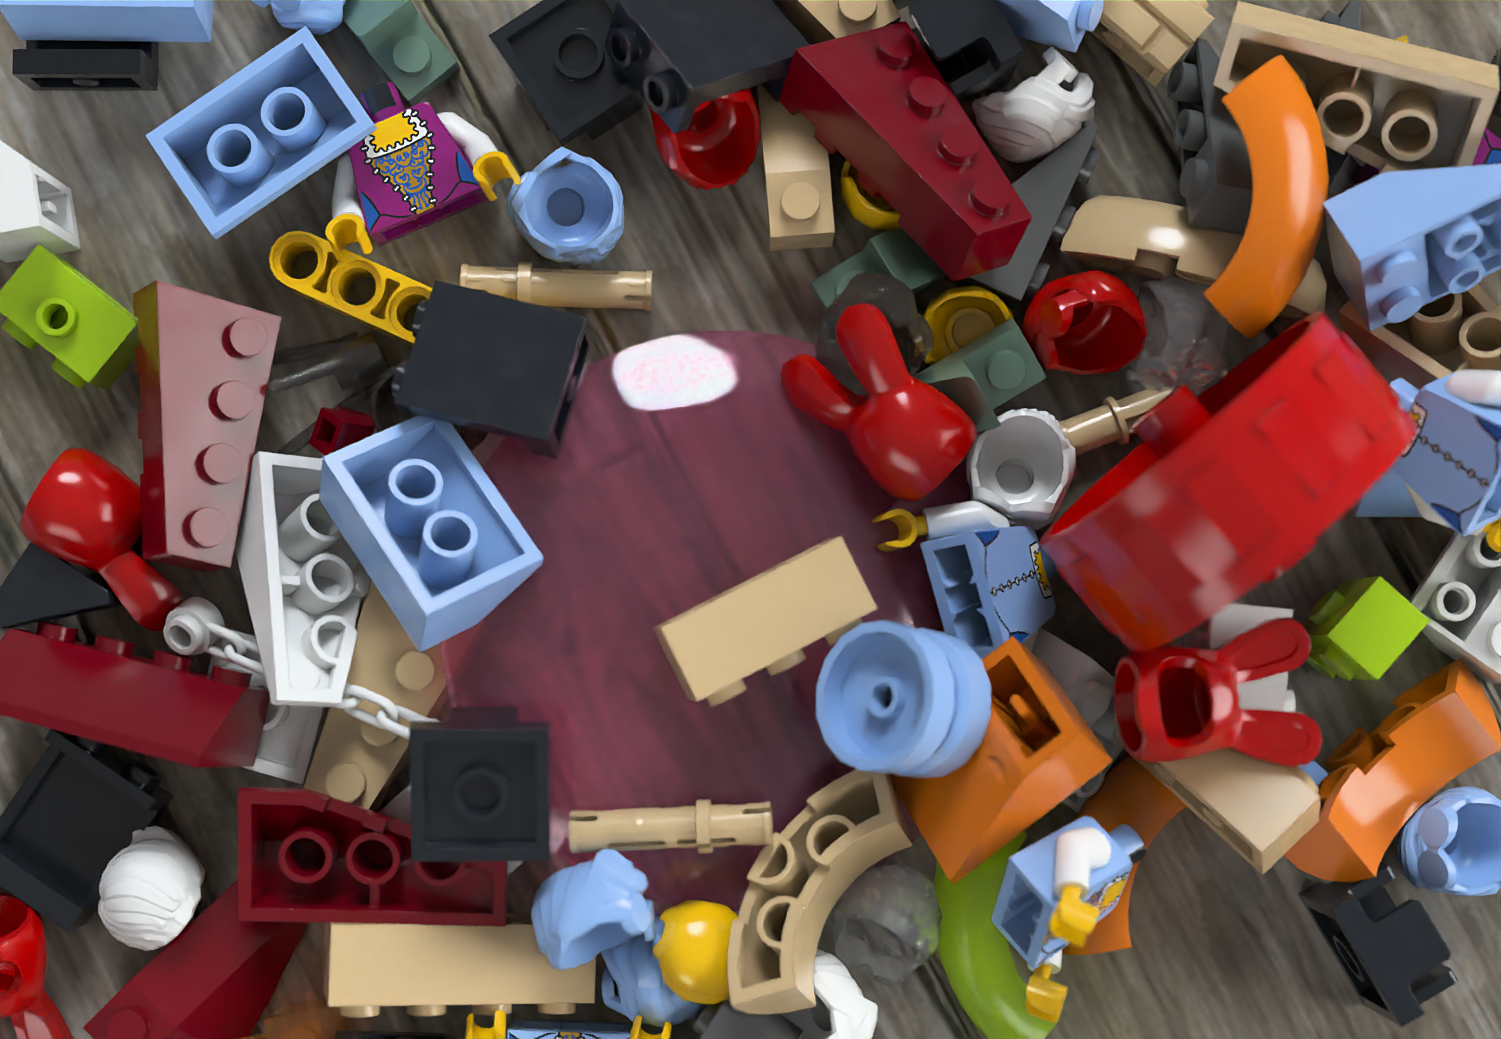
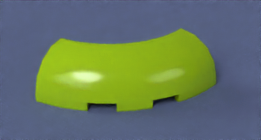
M1024 831L956 884L949 881L937 859L935 863L933 907L931 909L939 957L958 1001L975 1026L987 1039H1045L1057 1024L1032 1016L1026 1010L1027 986L1014 964L1006 937L991 921L1009 858L1018 853L1028 836Z

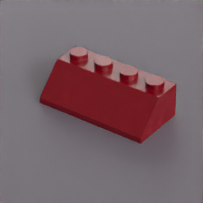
M39 620L37 631L10 628L0 640V715L196 768L254 766L271 698L268 689L250 685L252 673L220 665H213L211 675L191 670L194 660L191 657L155 650L153 658L148 659L133 655L136 645L133 642L96 635L95 643L90 644L76 640L77 628Z

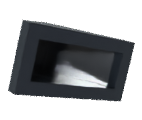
M30 542L0 587V631L38 624L39 620L53 621L123 605L102 576L91 569L60 559Z

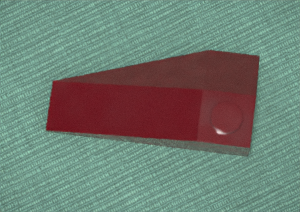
M240 787L238 790V921L506 927L508 861L412 862L411 824L310 789Z
M237 879L137 973L83 1029L93 1039H250L310 922L238 921Z

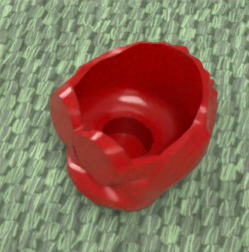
M750 88L701 103L694 111L689 128L677 134L673 133L658 113L649 107L657 150L663 162L689 186H693L696 189L702 187L704 191L712 190L713 188L721 189L727 185H735L742 176L748 173L761 140L760 110L753 100Z
M1100 270L1072 274L1047 283L1034 295L1022 323V334L1034 352L1039 364L1044 369L1067 371L1075 375L1105 374L1106 372L1118 371L1125 365L1140 358L1141 352L1145 348L1146 338L1148 337L1146 329L1147 320L1135 293L1123 280Z

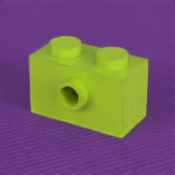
M38 244L0 290V313L7 317L1 328L31 350L38 343L56 357L50 367L77 388L82 389L88 382L108 391L135 358V348L139 347L138 318L134 317L131 312L66 260L42 245Z
M1381 576L1343 580L1336 589L1334 588L1326 593L1308 614L1309 619L1303 625L1311 639V650L1306 661L1330 680L1336 675L1348 681L1351 679L1378 680L1430 620Z

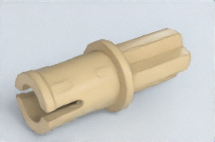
M1162 383L1117 401L1109 396L1103 399V406L1063 421L1059 420L1058 423L1064 431L1066 438L1070 441L1071 446L1075 448L1076 456L1114 441L1119 445L1129 443V436L1135 434L1131 428L1133 424L1160 400L1171 393L1173 388L1168 383Z

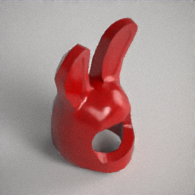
M864 302L849 306L841 314L837 322L836 337L838 345L854 374L868 393L862 396L856 395L835 378L818 360L804 353L797 354L783 363L780 371L782 388L795 407L817 421L843 432L850 439V445L856 460L880 488L893 498L906 502L917 501L930 493L959 465L976 439L977 426L965 411L933 386L914 378L908 373L891 327L885 316L876 306Z
M68 448L63 451L41 479L21 516L20 530L28 541L60 559L101 574L115 596L136 622L151 631H162L168 614L183 603V598L175 585L131 550L142 533L140 486L117 466L88 449Z
M1291 617L1273 618L1249 628L1215 649L1166 646L1143 654L1130 652L1122 657L1115 672L1114 709L1118 730L1126 750L1132 757L1147 763L1186 759L1227 748L1282 767L1308 765L1318 756L1323 740L1317 723L1309 716L1298 712L1239 708V693L1237 689L1238 684L1267 678L1300 667L1308 659L1311 650V639L1304 626Z
M0 893V1018L11 1017L17 1039H74L63 1016L46 993L44 987L47 948L44 925L40 913L13 894Z

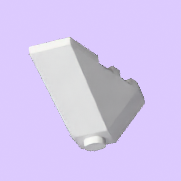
M258 451L252 459L235 543V552L271 702L278 705L336 707L342 701L358 634L355 624L361 599L368 593L371 578L319 500L322 459Z

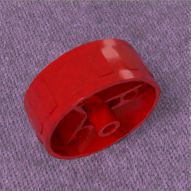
M1322 311L1315 312L1274 337L1196 397L1185 384H1182L1148 410L1131 427L1142 442L1084 492L1044 533L1039 544L1055 562L1056 565L1054 567L1110 634L1115 633L1131 653H1147L1187 633L1227 607L1261 581L1263 583L1270 582L1299 562L1316 545V537L1362 497L1395 463L1417 432V422L1402 406L1400 396L1345 332L1340 333Z

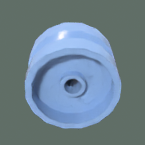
M886 620L861 623L841 636L825 658L816 685V717L824 742L841 762L860 771L882 774L895 773L900 776L915 778L944 777L965 765L983 741L991 716L990 681L982 659L964 640L944 632L925 628L916 629L906 624Z

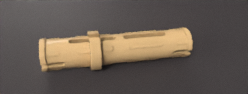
M519 261L518 267L461 265L460 286L540 306L651 311L652 270L644 272L533 268L532 261Z
M701 799L696 801V806L631 808L605 811L571 810L569 815V843L572 854L601 851V849L634 851L662 848H698V853L702 854L713 853L714 847L773 845L771 801L740 805H712L711 799Z

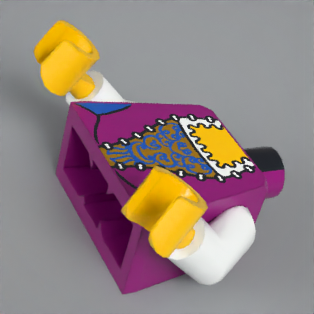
M392 82L380 83L368 88L359 96L363 108L377 127V130L349 148V152L345 153L338 160L331 200L332 220L327 225L325 234L337 261L343 260L342 250L344 247L354 242L360 243L362 251L366 255L372 252L373 246L366 232L365 225L369 235L382 246L488 200L495 201L498 198L493 192V187L499 180L510 178L518 186L521 183V178L508 156L503 152H499L486 134L453 112L436 114L429 102H422L405 109L395 84Z

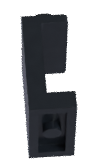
M618 0L606 37L605 50L612 62L621 68L644 96L649 107L658 113L673 133L677 134L689 128L694 111L701 103L761 84L771 97L778 102L795 49L809 46L810 44L772 0Z
M26 40V49H13L12 74L33 91H158L159 42Z
M435 280L429 300L423 299L419 303L414 315L412 333L416 339L409 360H401L394 374L392 395L398 408L407 420L422 415L524 441L529 446L532 454L558 460L595 342L587 317Z
M50 729L44 738L50 745L0 816V886L68 932L87 924L98 909L101 899L99 884L108 863L121 850L130 846L133 840V832L138 829L145 830L146 827L155 825L174 796L159 786L163 781L159 773L135 759H130L126 764L107 751L110 744Z

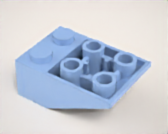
M1501 164L1384 172L1325 201L1323 204L1334 275L1370 331L1389 322L1398 323L1407 320L1416 314L1422 306L1449 293L1465 292L1477 285L1483 277L1501 269Z

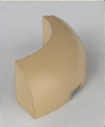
M1099 195L1085 201L1075 212L1063 237L1060 251L1096 270L1128 273L1164 281H1171L1175 270V274L1184 279L1212 285L1224 272L1236 254L1243 235L1190 226L1187 207L1138 198ZM1314 258L1291 300L1277 316L1304 319L1315 312L1322 311L1324 313L1327 284L1321 266Z
M856 769L834 780L806 801L809 806L800 812L780 834L775 831L773 834V845H765L747 876L750 883L742 901L738 919H733L730 931L728 985L731 1006L733 1008L750 1014H776L816 1007L814 993L815 955L823 927L834 905L851 883L869 867L899 850L913 846L906 818L889 773L882 774Z

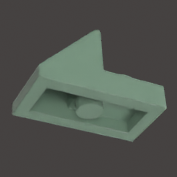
M346 0L343 5L342 22L390 81L395 84V87L411 106L417 104L460 69L456 59L419 16L411 0Z
M901 228L886 231L869 239L864 250L811 281L809 288L836 330L841 314L849 306L864 302L876 306L882 314H885L946 277L947 274Z
M1012 318L913 376L933 386L962 408L977 426V432L999 427L1001 423L993 409L1047 378L1019 326Z

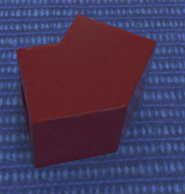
M338 405L336 409L321 407L309 444L327 456L372 436L376 417Z

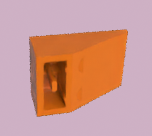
M1013 636L982 660L991 684V716L982 743L967 763L944 777L915 778L895 774L892 778L898 796L949 881L953 884H956L1113 762L1048 666Z

